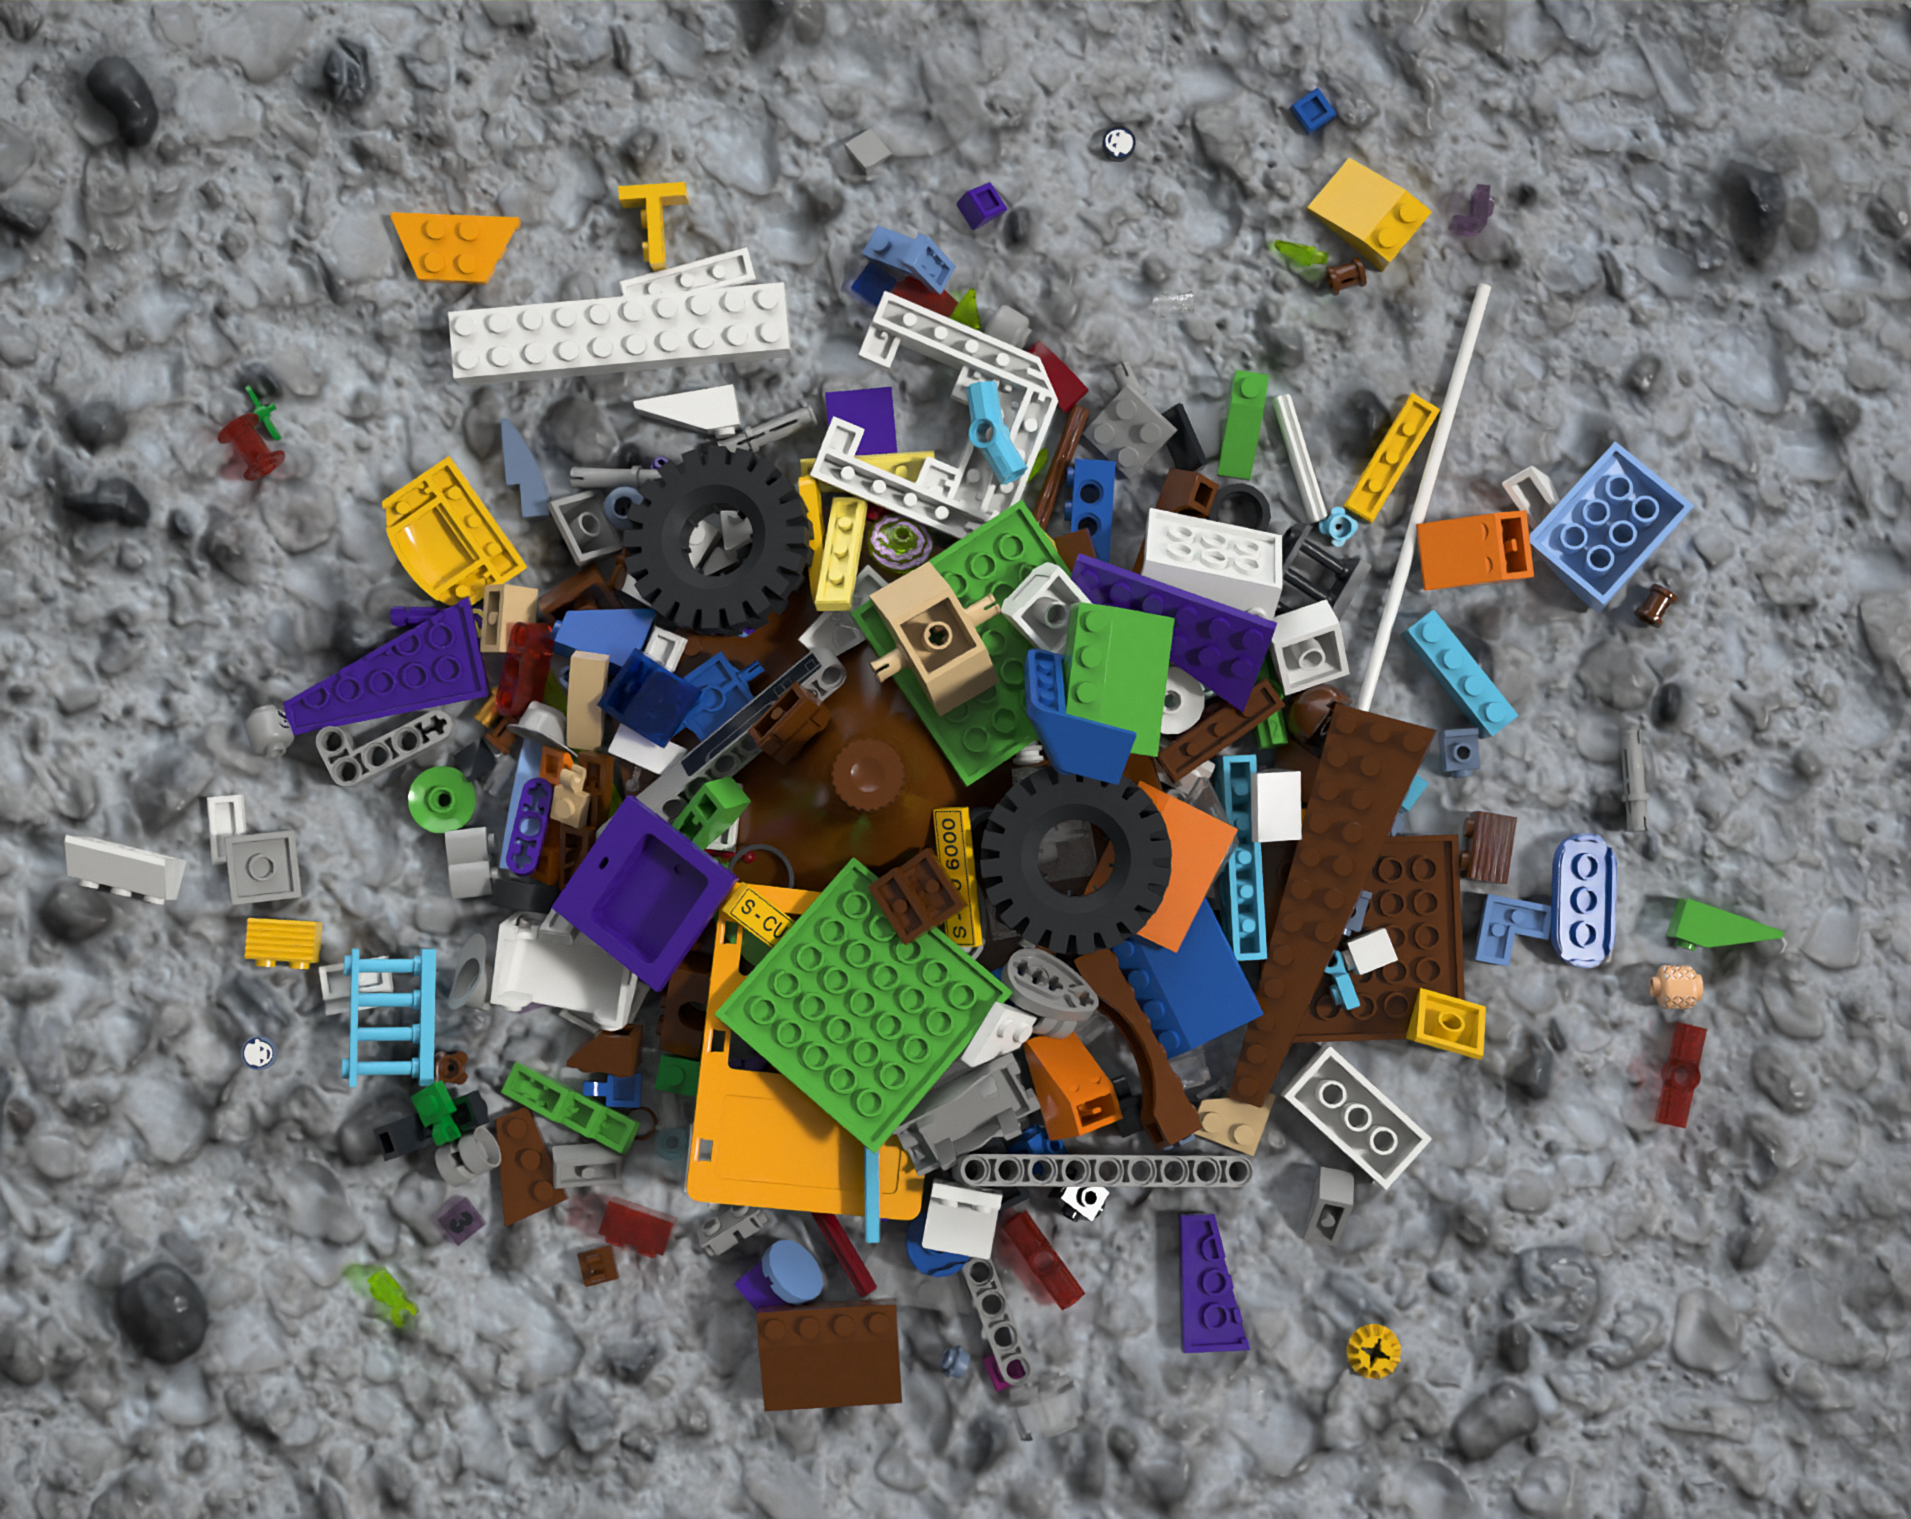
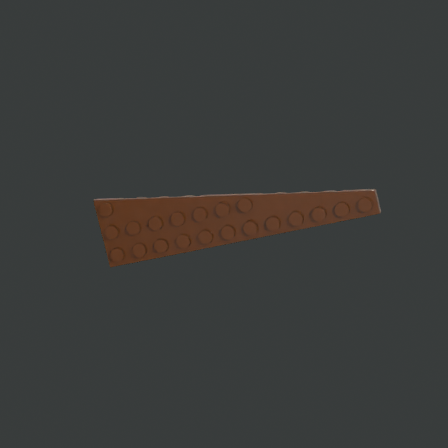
M1335 704L1301 828L1302 840H1298L1268 949L1267 959L1265 960L1256 993V999L1264 1014L1248 1023L1228 1098L1259 1108L1264 1106L1283 1065V1060L1291 1048L1296 1032L1309 1009L1308 1006L1323 979L1322 976L1328 963L1336 951L1369 880L1372 868L1381 854L1385 840L1395 824L1398 812L1407 798L1411 784L1438 730Z

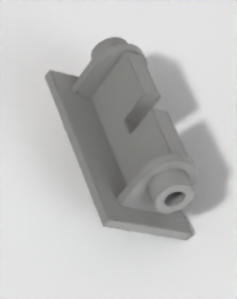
M732 1205L730 1210L719 1217L708 1219L697 1230L700 1246L705 1248L709 1256L715 1253L719 1256L738 1243L737 1238L733 1234L735 1231L738 1230L745 1239L764 1228V1223L769 1221L763 1209L760 1210L759 1207Z

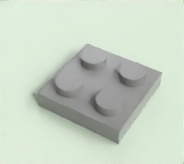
M1128 384L1082 434L1110 461H1116V467L1131 480L1174 435L1177 429L1133 386Z
M294 830L224 838L231 906L302 897Z

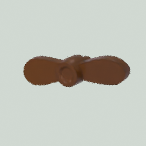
M624 547L622 554H618L615 557L616 568L609 581L610 587L613 590H621L625 584L627 566L624 558L630 557V552Z

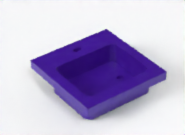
M627 795L551 908L658 992L662 991L739 878L636 797ZM607 859H609V862L604 868V863Z

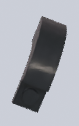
M479 1090L452 1099L457 1111L450 1116L459 1128L460 1133L490 1122L487 1114V1104L481 1097ZM418 1113L373 1129L384 1161L400 1157L435 1143L432 1137L433 1125L425 1128Z

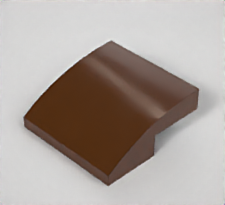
M926 848L901 867L893 868L868 886L904 945L912 943L968 907L967 902L932 848Z

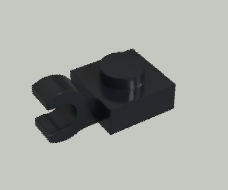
M1123 1074L1112 1078L1111 1082L1114 1085L1123 1119L1116 1121L1122 1138L1145 1130L1140 1121L1142 1093L1132 1096Z

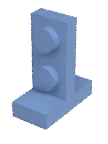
M877 225L862 253L867 260L920 280L929 291L941 295L956 268L954 263L930 237L918 233L916 238L913 239Z

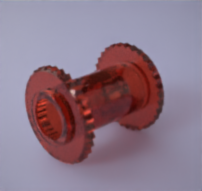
M248 413L234 419L219 432L217 438L221 444L232 442L249 468L246 469L243 476L247 481L258 480L268 475L282 464L286 456L282 450L271 452L254 426L257 425L260 418L256 413Z

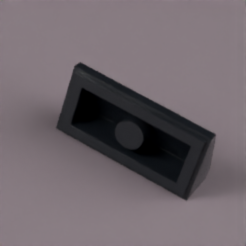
M1178 403L1161 414L1177 429L1174 435L1166 442V445L1177 469L1199 472L1204 470L1207 465V459L1183 404Z

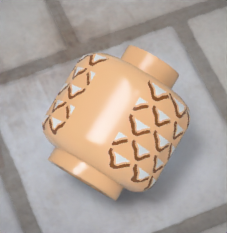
M1663 965L1658 969L1656 977L1650 978V996L1656 997L1659 1006L1663 1009H1691L1696 1001L1702 999V977L1700 974H1696L1695 970L1688 965Z

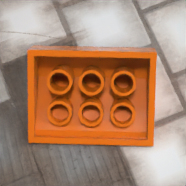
M1139 781L1137 786L1142 788L1153 800L1167 826V832L1171 840L1172 871L1169 886L1166 888L1162 903L1156 913L1147 921V924L1136 934L1177 953L1239 829L1151 785ZM1111 840L1083 895L1094 892L1093 886L1095 885L1098 888L1102 887L1110 877L1113 867H1109V863L1114 864L1115 861Z

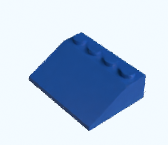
M1206 897L1177 953L1138 934L1130 936L1123 943L1109 949L1117 956L1119 969L1125 980L1132 985L1135 999L1141 1011L1145 1012L1149 1017L1151 1030L1157 1041L1164 1046L1167 1060L1190 1051L1264 1014Z

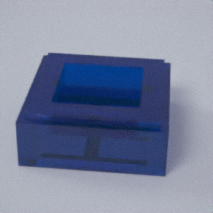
M869 261L851 286V290L877 308L884 291L890 293L897 284V280Z

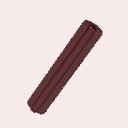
M811 1212L813 1219L859 1296L863 1298L873 1293L877 1289V1284L836 1215Z

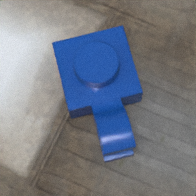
M608 1073L607 1082L585 1080L583 1081L582 1095L606 1096V1107L640 1108L643 1073H634L632 1077L617 1078Z

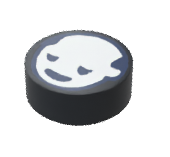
M1123 126L1110 128L1105 133L1102 141L1104 155L1114 162H1123L1129 159L1135 149V136L1128 128Z

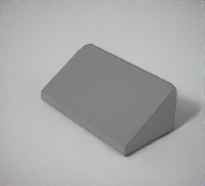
M603 1143L552 1147L553 1187L558 1189L621 1184L623 1155Z

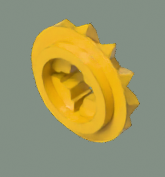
M1367 1324L1358 1328L1351 1335L1347 1343L1346 1353L1349 1364L1355 1372L1366 1379L1380 1380L1388 1374H1393L1394 1369L1401 1362L1402 1347L1396 1335L1389 1328L1379 1324ZM1378 1342L1379 1349L1387 1357H1376L1371 1363L1370 1355L1361 1347L1373 1348L1375 1343Z

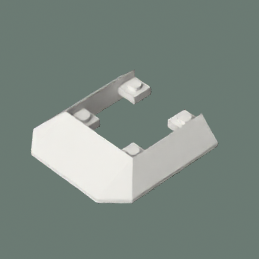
M884 291L857 358L888 371L898 346L901 345L960 370L950 398L968 406L966 387L977 382L995 381L997 383L1003 423L1008 427L1010 439L1028 469L1016 481L1002 485L980 448L974 446L968 437L956 468L927 456L916 483H913L854 458L865 429L833 416L809 477L961 540L1020 500L1056 409L1058 399L1040 357ZM990 427L986 432L987 442H989L993 436L992 427Z

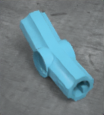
M986 381L970 384L966 387L972 422L969 428L970 442L980 448L1000 483L1007 485L1023 476L1028 467L1012 443L1008 427L1003 423L997 383L995 381ZM990 427H992L993 436L991 440L987 442L986 432Z

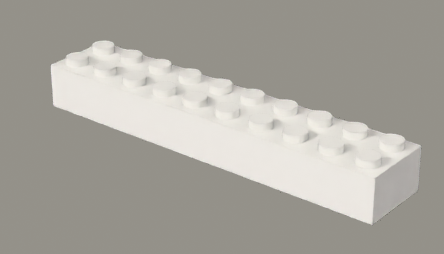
M784 282L448 312L453 378L460 386L792 357L787 294Z

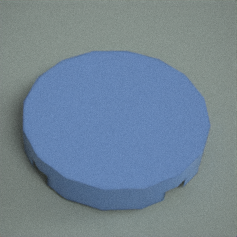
M779 1240L765 1251L762 1258L763 1273L765 1278L769 1276L773 1282L770 1287L775 1294L784 1301L796 1306L809 1303L820 1295L823 1287L822 1273L818 1263L808 1250L794 1241Z

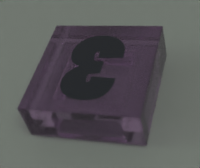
M467 1197L437 1219L457 1246L461 1245L487 1224Z

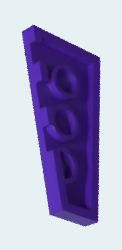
M1178 1214L1181 1351L1183 1353L1250 1350L1249 1342L1245 1337L1242 1326L1243 1320L1240 1308L1237 1307L1233 1292L1232 1278L1228 1273L1225 1261L1226 1255L1215 1214Z

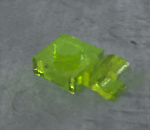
M385 1266L366 1280L371 1285L369 1291L378 1302H385L387 1306H392L391 1319L397 1327L401 1328L406 1324L400 1315L402 1309L409 1310L413 1316L420 1312L417 1304L405 1296L406 1291Z

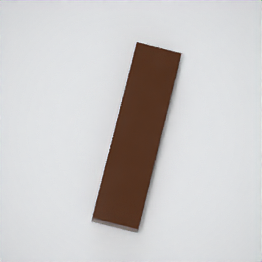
M1265 678L1253 686L1244 712L1230 703L1164 748L1158 753V757L1155 758L1174 784L1286 705Z

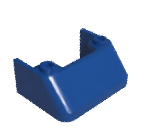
M1042 649L1029 650L1024 663L1026 712L1049 762L1061 774H1077L1118 785L1134 744L1136 732L1066 714L1063 682L1065 656Z

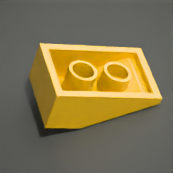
M1351 158L1343 164L1307 207L1311 214L1382 272L1432 213L1430 209L1407 190Z

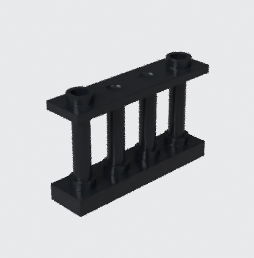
M1308 523L1294 524V526H1290L1282 537V579L1317 602L1327 599L1340 622L1372 565L1361 558H1348L1347 561L1341 562L1306 539L1312 529L1311 525ZM1299 550L1335 573V578L1337 579L1330 590H1323L1289 568ZM1278 601L1275 615L1279 616L1294 610Z

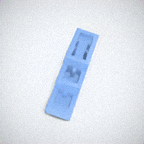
M525 738L517 766L499 868L509 869L506 863V855L522 788L528 780L539 778L542 746ZM538 786L536 791L530 792V795L535 800L533 809L526 806L525 811L532 810L543 815L544 810H539L537 806L540 797L546 798L547 793L542 790V786ZM528 818L521 825V831L526 836H533L540 829V823L535 818ZM518 839L517 844H522L524 848L522 855L519 857L515 856L514 861L519 864V869H523L524 864L531 863V859L526 855L528 845L535 848L536 843H526Z

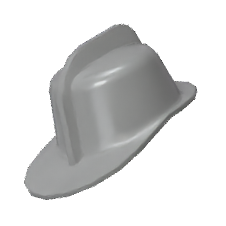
M537 701L531 702L517 725H507L508 730L520 737L536 742L541 746L550 745L570 753L573 763L578 764V755L567 747V718L556 708Z
M482 934L471 936L464 944L459 955L454 983L448 999V1006L452 1010H458L463 1006L481 1011H488L491 1008L492 1003L490 1001L494 967L486 961L487 942Z

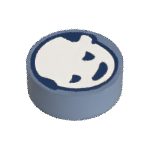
M267 1036L252 1037L242 1047V1060L247 1067L253 1070L267 1069L277 1060L278 1047Z

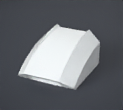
M1046 562L1033 569L1032 573L1008 598L1004 599L1001 613L1036 649L1065 656L1071 604L1078 602L1091 603V601L1060 566Z

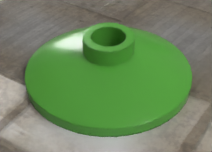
M437 766L425 770L414 780L409 790L408 806L412 817L422 828L433 833L444 834L447 831H455L462 828L470 820L476 807V793L472 782L469 783L461 771L452 767ZM443 794H447L450 797V803L446 807L441 806L439 803V798Z

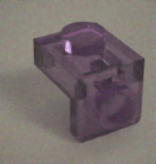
M1477 184L1470 193L1468 216L1454 215L1448 222V230L1456 231L1457 235L1465 237L1481 233L1487 225L1488 217L1492 216L1495 199L1490 196L1491 185Z

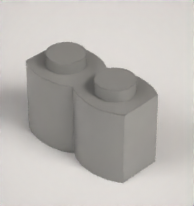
M489 827L445 832L452 899L493 895L496 878L502 879L500 868L494 866L493 854L498 853L496 833L491 834Z

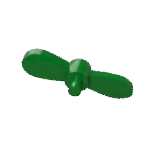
M249 385L244 387L249 398L256 406L253 412L260 422L264 421L269 433L276 441L280 440L282 437L269 418L272 416L270 412L277 409L275 404L272 403L267 407L261 405Z

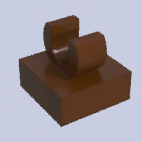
M612 1244L581 1251L577 1254L585 1287L615 1280L620 1277Z

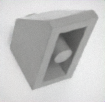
M1320 1167L1312 1188L1303 1240L1337 1246L1353 1207L1354 1173Z

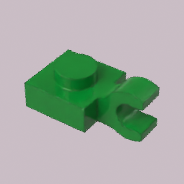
M443 1080L432 1083L410 1097L424 1127L433 1125L432 1137L437 1146H441L446 1142L450 1143L461 1136L459 1128L450 1116L457 1109Z

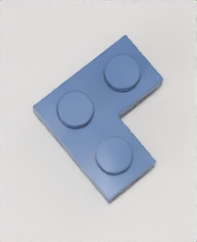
M1485 894L1473 960L1509 967L1515 934L1544 940L1549 939L1551 906Z

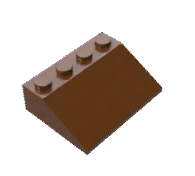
M896 1298L805 1303L799 1306L793 1304L759 1306L757 1311V1328L764 1412L902 1403Z

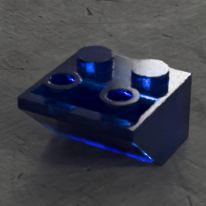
M635 648L597 706L623 725L665 749L703 691L654 656Z

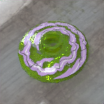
M892 513L882 516L873 523L868 531L867 548L870 556L879 566L891 572H911L928 562L933 553L934 539L930 529L926 525L900 514ZM896 535H903L907 538L899 539Z

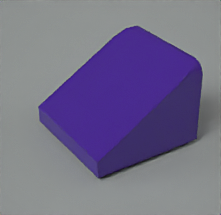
M991 182L967 191L957 202V207L972 230L982 227L1008 210Z

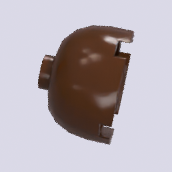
M1322 683L1295 692L1288 700L1290 705L1287 711L1288 730L1293 738L1308 751H1313L1321 746L1316 741L1324 734L1327 737L1335 704L1345 706L1346 703H1352V699L1330 684Z

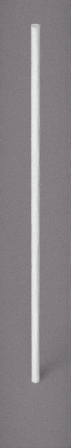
M1478 284L1356 704V709L1369 712L1417 546L1416 524L1424 522L1491 290V286L1487 284Z

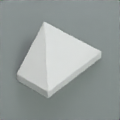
M1533 466L1502 482L1503 487L1519 510H1526L1527 521L1533 530L1560 502L1551 479Z

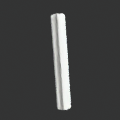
M1284 394L1274 398L1272 402L1308 520L1310 523L1321 522L1327 518L1326 509L1291 396Z

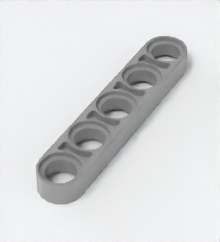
M970 1256L962 1270L1001 1374L1010 1385H1023L1031 1377V1362L991 1257L989 1259H982ZM976 1262H983L989 1267V1276L984 1281H975L970 1276V1268ZM987 1295H997L1002 1301L1001 1309L995 1314H989L982 1308V1300ZM1000 1327H1008L1014 1333V1340L1008 1346H1000L994 1339V1334ZM1015 1359L1023 1361L1026 1365V1373L1019 1379L1011 1378L1006 1371L1008 1363Z

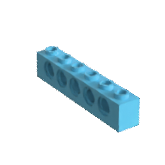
M1256 755L1221 756L1213 758V763L1216 764L1213 770L1216 818L1239 829L1219 868L1222 931L1237 961L1267 959L1261 842H1252L1251 773L1257 772Z

